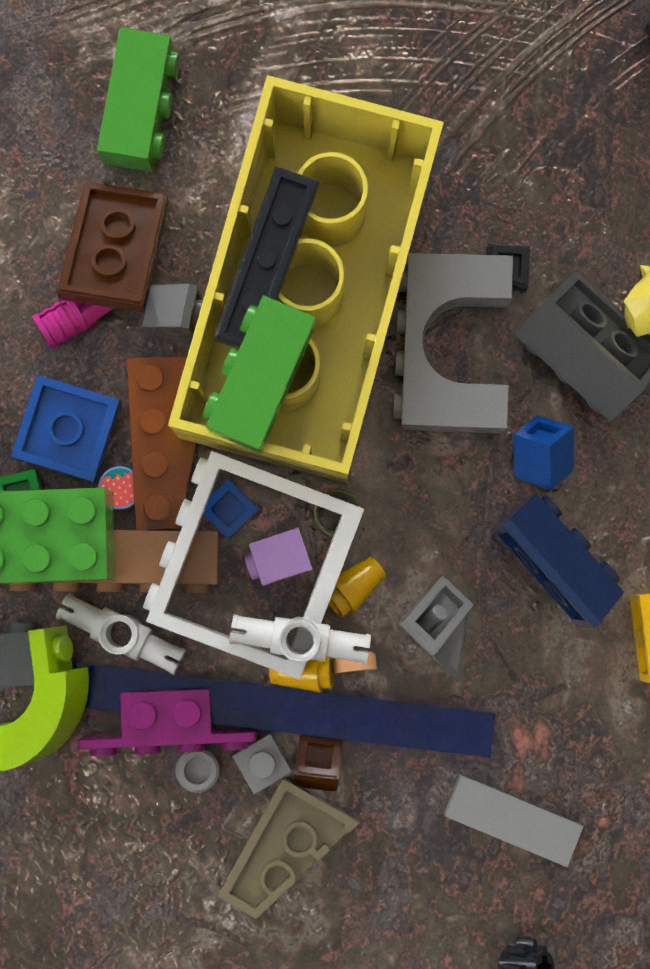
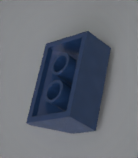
M534 493L527 497L491 530L576 626L595 628L623 595L624 591L617 584L621 579L607 562L602 560L598 563L587 551L591 548V544L576 528L569 530L559 519L562 515L561 510L548 496L544 495L540 498L537 493Z

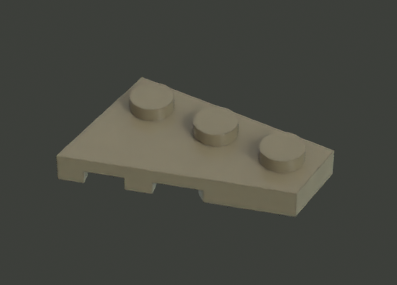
M283 777L217 897L257 919L316 861L324 857L332 846L345 834L351 832L360 823V820Z

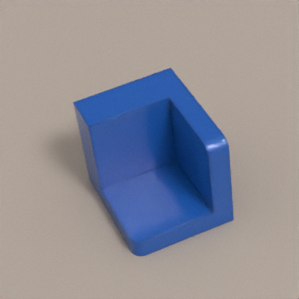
M537 415L513 434L514 475L517 479L552 490L573 471L574 426Z

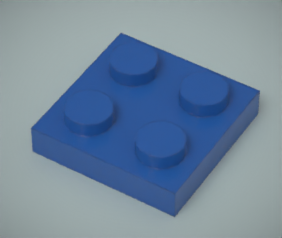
M37 375L10 457L96 483L122 402L116 398Z

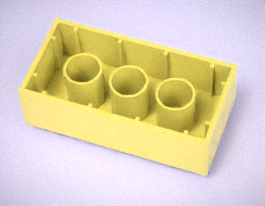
M267 75L168 423L169 428L179 439L346 484L444 122ZM277 166L319 181L316 196L308 213V218L298 241L283 288L278 297L279 302L316 317V328L264 449L259 454L210 433L206 428L208 419L202 416L212 392L215 391L220 394L227 379V376L221 374L228 353L234 347L215 341L214 335L274 169Z

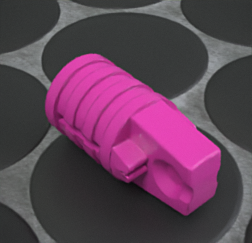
M62 300L32 317L53 350L57 345L68 341L69 338L88 330L97 323L96 320L113 308Z

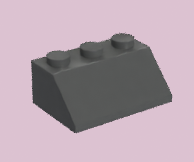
M577 271L538 308L515 334L530 353L539 356L555 371L557 377L563 383L571 385L586 399L591 409L605 416L610 422L637 398L650 383V338L647 335L636 337L631 328H627L624 314Z

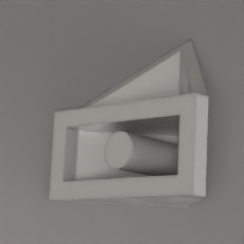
M442 575L397 624L459 683L468 614L474 604Z

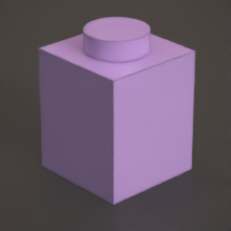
M299 527L250 543L251 554L244 556L252 581L260 578L262 586L313 570Z

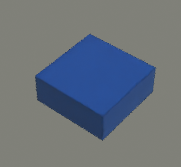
M228 479L209 498L203 515L230 540L259 511V508Z

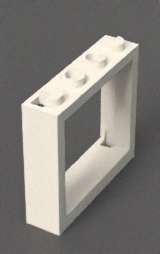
M211 451L208 459L200 457L191 482L198 484L193 500L184 499L177 515L175 524L182 526L176 543L168 541L162 554L159 566L166 568L160 585L152 583L146 596L143 608L150 611L146 622L300 680L307 661L295 662L284 656L271 654L270 651L256 646L236 643L229 644L230 636L167 613L166 610L220 469L341 515L303 614L304 618L310 619L315 623H321L364 508ZM299 627L291 647L296 651L309 649L314 642L312 633L307 628Z

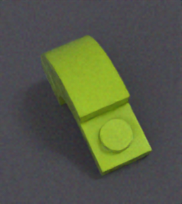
M67 625L28 631L34 673V692L28 708L17 720L0 723V771L20 767L51 755L70 738L81 720L87 702L89 672L88 667L75 669L72 667L73 644L68 636Z

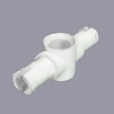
M71 593L65 596L61 604L72 608L74 612L65 607H59L56 614L57 619L64 620L90 633V639L99 642L109 653L123 654L136 661L142 658L170 672L172 675L176 673L180 663L169 659L168 656L180 661L186 653V649H181L153 635V630L142 625L134 616L120 614L107 607L101 610L73 596ZM119 621L129 625L132 632L131 640L125 646L117 645L111 638L112 627Z
M237 614L233 615L231 628L243 629L247 632L232 630L230 632L229 644L236 643L269 648L271 654L285 655L289 660L295 662H305L310 659L325 661L326 657L367 664L368 650L353 647L370 648L371 634L364 635L330 630V625L315 623L304 617H295L293 619L275 617V621L243 617ZM295 627L307 628L313 635V645L305 651L294 650L287 641V635L291 629Z

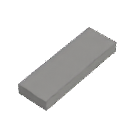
M459 774L444 812V816L567 868L584 827L578 822L463 774Z

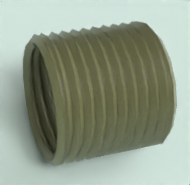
M331 489L324 493L329 496L345 497L353 505L361 507L357 497L347 490ZM315 505L314 519L318 529L326 536L333 537L335 532L328 530L322 525L318 514L320 507Z

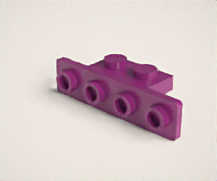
M211 688L120 693L122 734L85 735L78 740V749H90V756L95 757L116 755L117 748L134 747V754L160 753L161 746L178 745V752H199L205 750V744L222 743V750H243L249 748L248 742L257 740L258 729L256 727L212 729Z

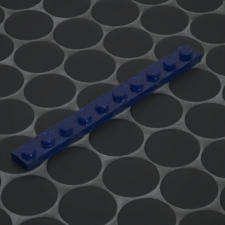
M72 661L73 669L88 667L89 690L85 706L88 709L121 712L120 693L211 688L212 724L491 758L495 723L494 712L323 691L318 693L290 687L184 674L172 675L167 672Z

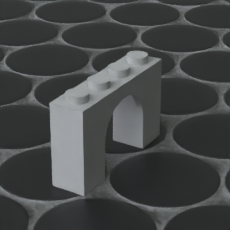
M409 253L408 266L404 268L399 286V292H407L406 309L398 308L397 334H405V351H396L395 376L403 377V393L394 394V419H402V430L505 434L508 420L509 385L457 383L442 377L427 361L423 350V341L431 323L439 315L450 309L458 307L509 308L512 299L513 256Z

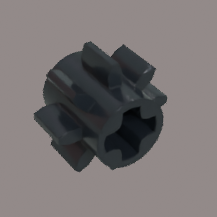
M517 937L516 946L507 945L506 949L502 951L498 969H555L551 954L547 952L546 946L537 945V940L534 938Z

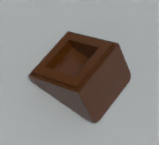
M300 734L294 783L308 789L336 791L339 781L343 739Z

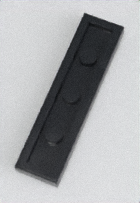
M277 166L275 167L215 332V341L240 349L246 333L240 331L249 306L258 307L263 295L278 301L297 249L298 241L306 224L308 213L316 196L319 181Z

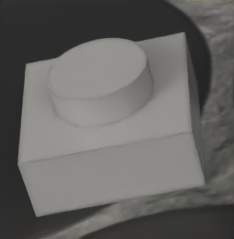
M271 732L250 744L248 749L240 750L232 756L253 794L292 773L289 763Z

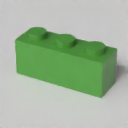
M120 27L97 146V152L103 164L153 172L155 159H162L165 147V134L160 133L163 118H170L173 100L172 93H168L170 78H177L180 65V53L174 51L170 35Z
M264 295L258 307L249 306L240 331L246 333L239 350L231 348L221 372V374L227 376V379L220 394L215 391L212 392L202 417L208 419L206 428L210 433L259 454L262 453L316 328V317Z

